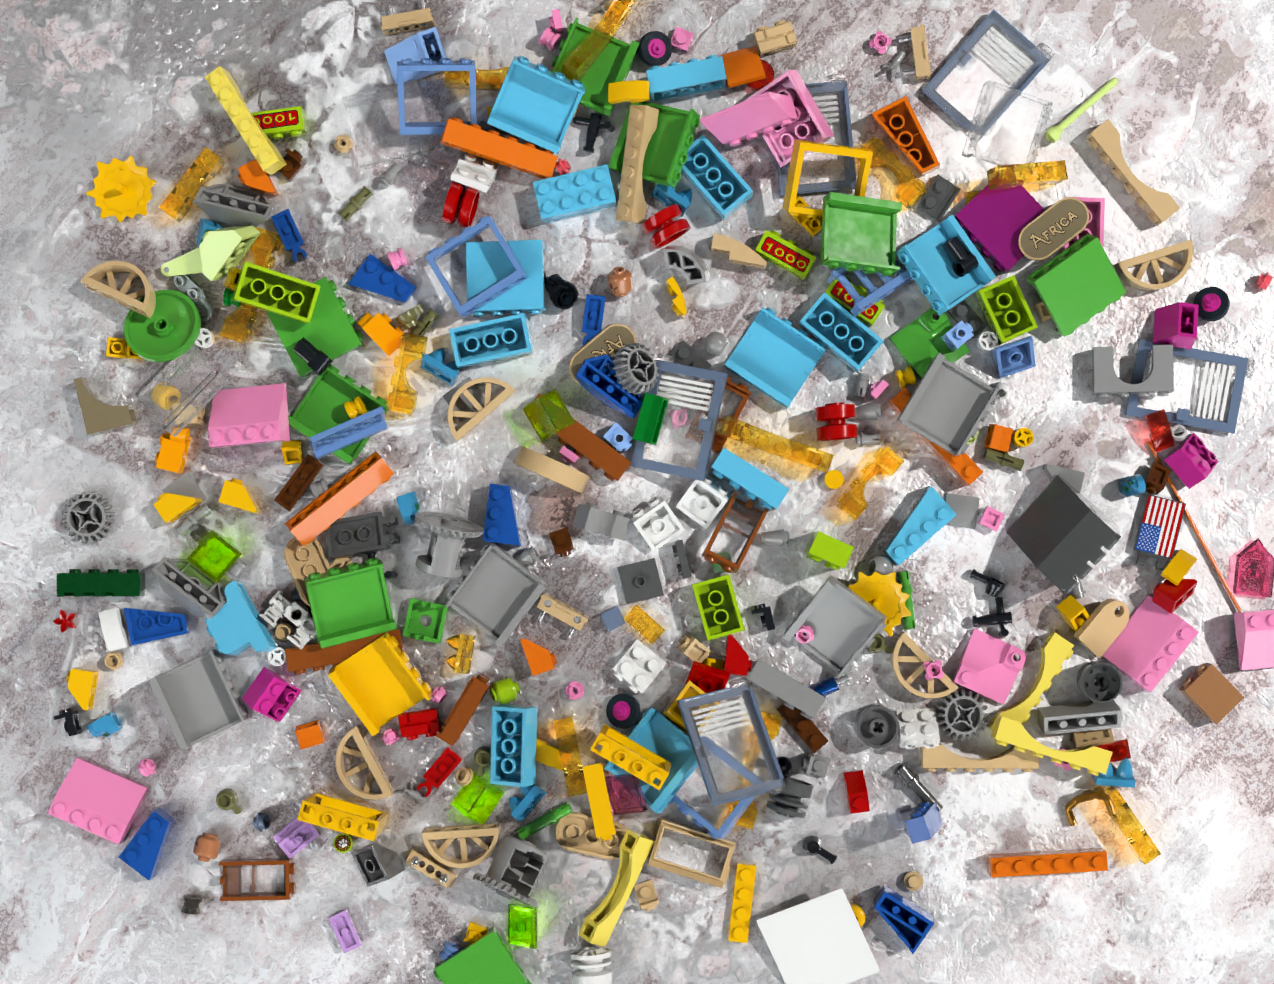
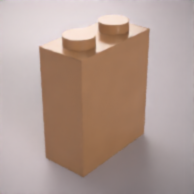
M1203 663L1196 668V673L1192 677H1188L1182 682V687L1179 690L1211 723L1218 724L1244 696L1213 664Z

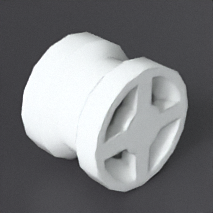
M201 328L195 344L204 349L210 348L215 342V336L211 331Z
M991 331L983 332L976 340V345L981 351H990L998 343L996 334Z
M279 646L268 652L270 664L273 666L286 664V648Z

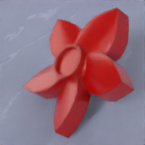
M61 609L59 613L60 618L55 619L53 622L57 625L61 624L60 629L62 633L67 629V626L69 628H76L75 623L71 621L75 618L76 613L67 615Z

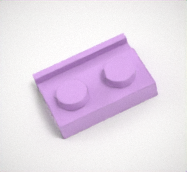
M297 817L272 838L276 840L280 848L291 859L321 834L314 824L297 820Z

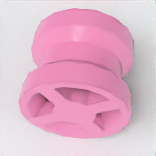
M547 27L538 43L547 46L548 50L552 52L558 45L561 35L555 34L550 27Z
M402 247L398 248L395 252L390 251L387 253L394 270H397L402 265H409Z

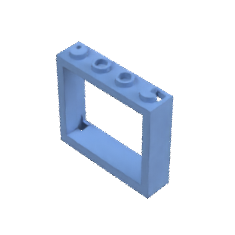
M407 58L397 61L400 135L442 134L446 123L405 122L403 71H469L471 121L463 123L469 126L470 124L477 125L475 60L471 61V59L460 58L459 61H452L451 58H441L440 61H432L431 58H422L420 61H413V59Z
M491 216L482 217L477 221L478 224L463 229L459 236L447 239L445 245L440 248H433L429 251V255L425 257L457 312L463 318L529 278ZM490 227L516 271L461 305L437 265L436 260Z
M699 737L702 746L707 745L710 752L751 783V786L765 783L708 737ZM677 795L672 798L670 803L675 802L679 806L678 810L686 816L688 814L694 818L692 821L701 828L702 826L709 830L707 833L717 840V838L725 839L756 796L741 799L720 829L715 827Z

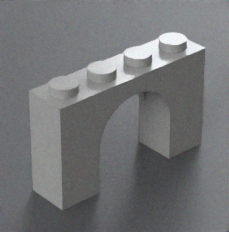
M1173 345L1152 346L1151 374L1148 379L1139 384H1128L1118 378L1114 371L1113 346L1093 347V395H1098V398H1109L1110 394H1118L1119 398L1129 397V394H1137V397H1149L1151 393H1157L1158 397L1169 396V393L1174 392Z

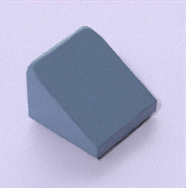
M618 606L600 614L608 632L626 623Z

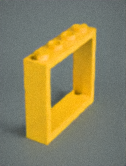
M794 139L782 209L788 211L789 215L799 216L800 213L806 214V217L817 218L818 215L822 216L823 209L795 205L805 151L861 158L854 195L865 197L873 151L864 148Z
M606 724L602 727L590 749L658 790L661 789L670 773L671 762ZM597 744L603 746L601 751L595 749ZM655 777L658 778L657 785L653 783Z
M602 763L583 766L596 838H600L601 841L613 839L612 835H615L616 832Z
M314 792L302 801L297 820L375 841L384 830L389 812ZM316 797L322 798L320 804L315 802Z

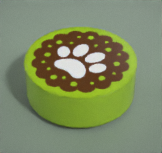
M346 833L338 834L333 841L334 848L340 853L348 852L353 846L352 836Z

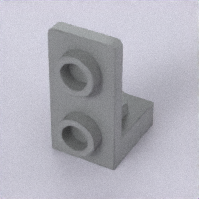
M807 752V756L803 755L801 767L806 775L812 773L826 777L830 758Z

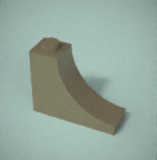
M82 377L74 379L87 435L95 436L137 425L138 414L136 409H133V406L108 405L92 392L87 379Z

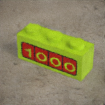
M301 106L251 113L267 137L273 140L283 139V136L288 135L300 137L302 133H307L305 113Z
M766 230L755 252L762 258L804 280L817 258L813 256L814 253L806 248L804 250L797 247L798 244L790 239L786 241L780 238L781 235L774 230H770V232Z
M838 279L830 284L825 293L851 313V309L854 307V300ZM851 283L860 296L864 298L868 296L865 288L860 285L856 287ZM880 300L855 318L871 327L885 307L882 304L883 301Z

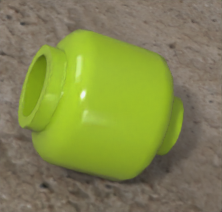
M509 677L494 681L490 688L493 701L500 705L515 701L517 693L520 692L518 683L516 681L513 682Z

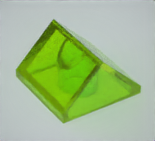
M556 389L538 397L523 408L524 413L542 442L575 423Z
M211 530L186 560L215 583H218L242 553L226 537Z
M473 772L472 781L467 786L461 788L452 805L465 817L484 824L505 792Z
M508 904L509 944L533 949L537 948L538 905L536 908L525 904Z

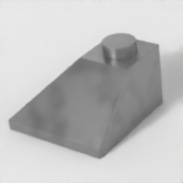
M373 843L351 852L367 887L389 880L405 870L398 853L379 844Z

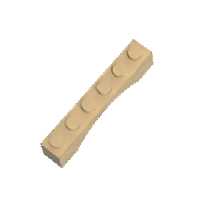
M630 105L616 220L632 224H643L645 222L647 205L642 185L643 161L648 143L657 129L659 109L647 105Z
M1109 119L1086 137L1088 145L1092 149H1096L1100 154L1099 158L1101 161L1109 165L1113 176L1122 181L1125 191L1134 196L1136 204L1147 212V217L1153 224L1160 225L1180 209L1169 193L1160 192L1148 187L1131 172L1122 155L1120 133Z
M940 743L939 746L934 748L920 747V766L925 768V771H937V768H944V771L954 772L956 768H964L966 772H975V768H983L984 772H995V768H1000L1003 772H1014V769H1021L1022 772H1033V769H1039V757L1032 755L1033 751L1028 749L1025 752L1015 750V745L999 755L978 759L957 755Z

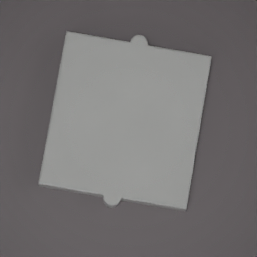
M470 377L443 396L448 405L456 391L472 380ZM476 385L468 388L467 390L483 406L485 397L480 392L481 388ZM462 394L455 405L454 411L475 412L477 409ZM458 417L461 422L466 419V417Z
M186 472L178 479H173V482L162 490L164 493L167 492V494L173 493L201 498L203 502L208 499L189 472Z
M946 493L945 502L957 514L946 525L975 529L977 515H979L980 498Z

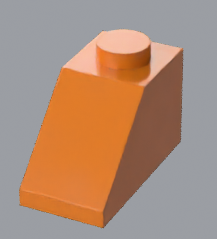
M256 159L238 168L240 172L238 178L242 185L246 184L252 190L275 197L279 195L268 173L262 170Z
M527 638L520 639L533 676L555 669L557 659L554 652L550 653L548 648Z

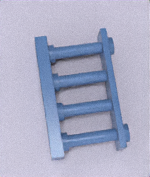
M896 259L895 266L900 267L896 278L882 276L881 273L876 272L883 281V286L880 288L875 287L862 270L853 271L869 291V295L865 298L858 294L844 276L845 273L849 272L846 268L839 267L833 269L827 282L830 284L838 279L854 300V307L851 309V313L856 317L911 281L912 278L908 270L903 268Z

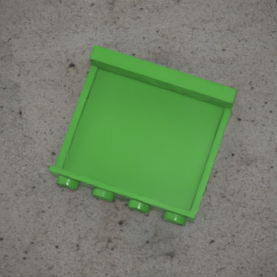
M576 17L574 23H570L566 32L568 34L567 39H563L560 44L559 50L561 52L559 57L555 56L552 67L554 68L552 72L555 73L557 71L564 74L566 79L571 81L575 79L582 82L586 88L579 104L610 117L615 104L608 102V84L626 81L638 53L640 43L632 40L630 45L579 24V18Z
M646 101L630 103V105H647L659 109L657 129L648 143L644 156L642 180L675 188L681 178L683 164L687 161V153L693 143L695 129L699 126L700 115L694 109L685 111ZM630 106L608 166L617 174H622Z
M830 192L824 196L821 265H827L830 269L841 267L846 268L847 271L863 270L866 274L877 272L881 273L882 276H892L899 271L900 267L895 266L897 213L902 210V202Z
M1089 233L1026 277L1028 283L1037 290L1057 327L1055 332L1064 337L1072 334L1077 327L1087 323L1091 317L1104 311L1108 305L1118 301L1126 293L1098 237Z
M327 277L313 283L321 287L310 323L306 324L266 311L302 378L309 376L310 372L314 371L293 350L296 343L303 337L319 351L321 350L332 361L359 346L364 347L362 343L364 341L363 335L360 330H355L353 326L355 324L354 318L351 313H346L344 309L347 307L342 296L338 298L335 292L338 290L333 280L329 281Z
M330 364L317 377L294 414L289 416L288 419L289 425L310 438L351 420L346 412L344 403L353 401L357 396L362 399L367 412L382 406L386 415L390 408L386 406V400L380 396L374 398L370 395L371 390L363 385L359 388L354 384L356 382L348 375L342 377L338 374L340 370ZM370 437L340 449L333 454L348 464L353 465Z
M367 559L366 563L362 564L350 563L345 568H330L327 570L328 572L321 574L320 572H314L304 578L317 640L321 648L397 629L396 622L392 616L382 567L384 565L380 559Z
M494 926L487 930V934L440 964L436 962L435 971H433L437 980H442L443 984H532Z

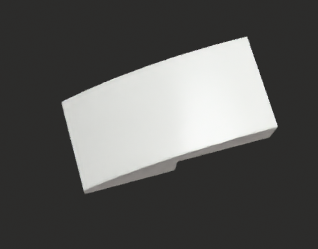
M115 607L99 612L102 633L108 651L113 652L128 647L126 629L122 627L120 609Z

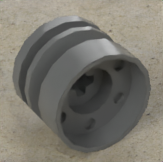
M1099 660L1084 664L1078 671L1076 678L1077 687L1081 694L1097 703H1108L1116 699L1123 685L1122 676L1119 671L1111 664ZM1095 677L1101 678L1100 685L1094 684L1096 682Z
M783 776L782 783L784 788L778 789V794H769V798L776 802L767 801L766 807L783 816L805 818L806 812L799 808L807 809L808 804L802 802L801 798H811L814 785L799 779Z

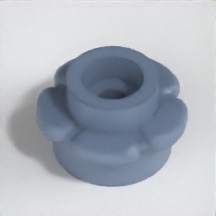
M259 812L254 817L253 825L255 828H258V831L262 832L263 829L269 828L270 819L268 814Z

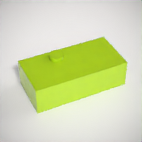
M245 261L242 264L232 300L308 324L311 321L321 286Z

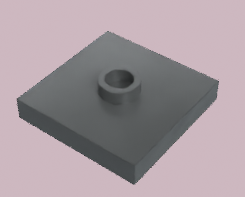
M655 558L618 567L626 604L664 595Z

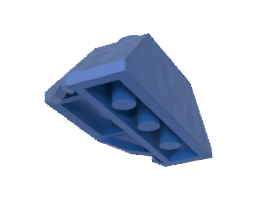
M607 354L585 359L575 375L580 386L609 408L634 419L642 406L643 399L640 394L628 393L627 389H622V384H618V378L614 377L616 375V371L613 370L615 365L612 361L614 359Z

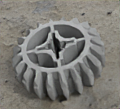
M626 344L614 355L615 359L612 361L615 365L613 370L616 371L614 377L618 378V384H622V389H627L628 393H633L634 395L644 394L652 390L654 385L658 383L656 378L660 375L657 373L659 369L656 366L657 361L653 358L654 354H650V348H645L644 344Z
M83 492L82 496L76 494V500L70 498L69 502L71 505L66 504L64 506L68 509V512H62V515L67 516V519H63L62 523H68L64 529H71L68 535H75L76 541L81 539L82 543H87L88 540L90 543H94L95 538L97 541H101V535L108 536L106 529H113L112 526H109V523H115L114 519H110V516H114L115 512H109L113 506L106 505L109 500L107 498L102 500V494L97 496L95 492H90V494ZM92 502L91 506H88L86 510L78 509L83 503ZM98 507L102 512V520L98 517L97 514L99 510ZM83 514H91V519L94 521H88ZM75 515H76V516L79 518V520H80L78 526H77L76 521H75ZM92 524L99 526L94 532L85 533L86 529H89Z
M961 688L960 694L955 690L953 697L951 694L947 695V701L941 698L940 701L945 704L944 706L937 705V708L941 709L942 712H937L936 716L942 717L937 722L938 724L944 723L940 729L942 731L947 730V736L953 733V739L957 740L960 735V740L964 741L966 735L969 740H972L971 733L978 737L977 729L984 731L981 724H987L988 721L983 720V717H988L989 714L983 712V710L988 709V706H981L984 699L977 700L979 697L978 693L972 696V690L968 689L965 695V690ZM968 699L972 704L961 707L957 700ZM952 705L954 715L948 721V710ZM959 709L963 712H965L966 710V713L964 714L966 720H964L961 717L960 719H958L961 715ZM976 709L977 718L975 723L972 724L973 722L971 721V714ZM963 722L967 725L968 729L956 730L952 726Z

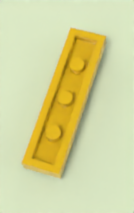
M737 863L728 941L748 943L756 865Z

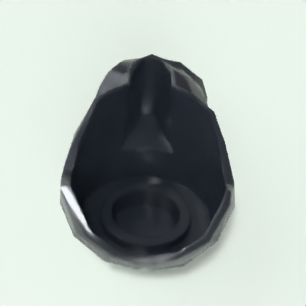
M553 274L546 278L545 288L556 308L566 310L576 304L579 293L574 284L564 280L558 274Z

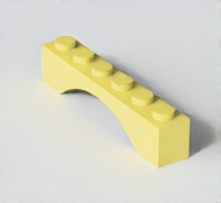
M219 66L206 75L205 79L262 170L273 175L287 164L278 149L251 114L240 93L239 87L229 71Z
M1050 632L1040 647V669L1032 688L1017 703L998 710L987 727L993 730L997 715L1021 722V724L1026 723L1030 717V710L1040 703V696L1043 691L1046 692L1050 688L1053 676H1057L1063 668L1061 666L1062 663L1073 654L1072 648L1074 645L1056 632Z
M997 715L991 738L996 739V744L1007 747L1009 743L1015 745L1014 749L1025 752L1028 749L1033 751L1032 755L1044 758V755L1051 757L1050 761L1059 764L1065 761L1070 763L1069 767L1077 770L1084 767L1088 769L1087 773L1099 776V772L1106 774L1112 756L1111 751L1089 744L1072 750H1056L1046 747L1036 741L1025 730L1021 722Z
M627 829L619 846L620 861L614 883L601 904L585 918L578 933L580 937L591 944L606 946L655 841L642 833Z

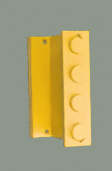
M388 632L332 667L328 673L329 678L372 736L379 733L381 726L426 698L429 701L432 692L429 684L423 682L420 678L419 670L415 666L412 667L409 663L410 659L406 652H401L396 638L390 636Z

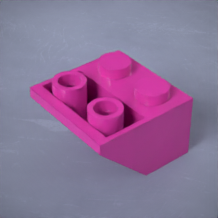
M1178 302L1155 309L1152 344L1173 345V347L1191 349L1197 339L1199 305Z
M1195 433L1188 436L1164 459L1188 489L1207 478L1219 462L1214 453L1207 449L1202 439L1197 437Z
M263 667L242 699L251 709L280 722L301 690L278 673Z

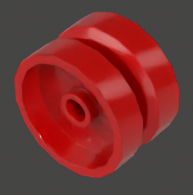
M453 181L445 200L442 221L453 225L458 218L459 227H471L477 211L480 191L468 187L465 191L463 184Z
M678 204L671 205L657 212L641 225L646 234H654L650 239L654 249L673 242L691 229L686 219H679L682 211Z

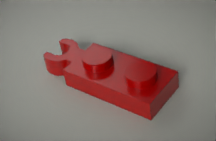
M448 746L424 774L423 777L427 781L420 783L417 790L425 786L428 791L424 796H429L432 792V786L438 789L463 758Z

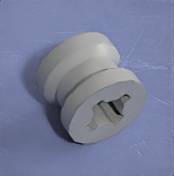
M325 478L320 479L318 483L313 482L310 484L315 498L330 488Z

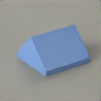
M1032 336L990 350L999 378L1036 366Z

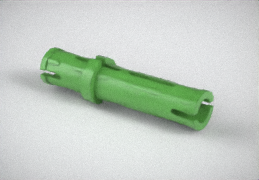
M909 570L897 572L899 584H902L901 591L910 595L905 601V606L911 612V616L903 617L904 629L916 628L912 600L913 587H911Z
M565 802L553 810H548V813L524 827L517 829V833H519L518 835L521 839L525 840L545 827L558 823V820L573 813V810L569 803Z

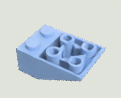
M436 27L419 32L384 50L396 87H398L397 61L411 58L413 61H420L422 58L440 61L441 58H447ZM403 71L404 84L442 71Z

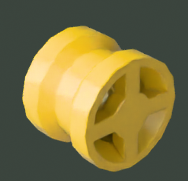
M911 366L906 367L902 371H895V376L901 389L908 384H916Z
M359 396L355 397L351 402L347 401L344 403L346 412L351 419L356 418L360 414L367 413L366 407Z
M1028 428L1017 429L1012 434L1013 444L1020 448L1029 446L1034 439L1032 431Z

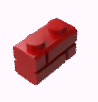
M438 707L398 715L401 737H406L407 740L418 739V735L426 734V737H433L441 730Z

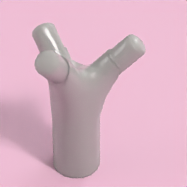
M605 0L601 5L590 11L595 13L603 10L604 19H608L609 9L616 0Z
M902 50L891 62L883 64V68L889 67L891 69V81H894L897 67L906 56V53Z
M484 121L479 123L481 129L486 132L493 130L500 134H509L501 129L488 126Z
M413 781L409 782L410 789L396 790V793L408 795L422 804L427 798L416 791Z

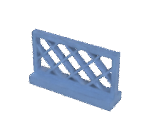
M381 406L310 437L309 444L316 459H320L388 429L385 422V411Z

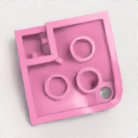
M973 628L959 659V665L952 681L1004 705L1014 681L1025 663V652L1016 646ZM1015 654L1019 655L1018 661H1015L1013 659V656Z

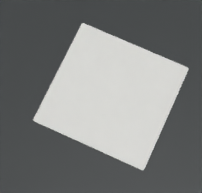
M842 888L756 921L785 984H847L880 972Z

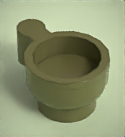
M418 304L395 319L399 325L404 326L405 330L418 323L417 317L425 313L421 304Z
M878 633L873 637L875 640L869 648L865 646L868 651L873 653L884 650L885 653L891 654L893 651L892 647L885 645L884 636Z
M488 746L479 747L474 753V761L479 766L476 774L479 777L484 775V768L491 766V748Z
M226 788L217 794L216 804L220 809H232L235 814L243 811V807L237 804L238 796L234 790Z

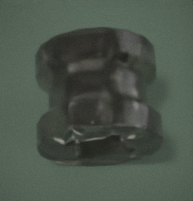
M199 523L198 528L192 531L190 536L204 547L206 541L213 538L214 534L203 523Z
M190 894L183 895L184 905L180 911L186 914H200L199 904L202 902V897Z

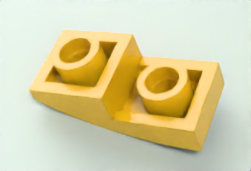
M634 80L609 83L608 102L616 104L629 101L633 104L648 101L650 82Z
M796 196V206L810 207L801 196ZM800 213L799 216H792L812 237L822 229V217L819 215L817 218L806 217V214Z
M672 276L666 281L668 286L665 288L671 296H676L672 300V310L677 316L681 315L684 318L687 314L685 300L680 287Z
M107 337L106 357L145 360L133 352L126 339Z
M1180 549L1163 570L1161 576L1178 586L1198 559Z
M537 739L536 761L565 772L572 756L571 752Z

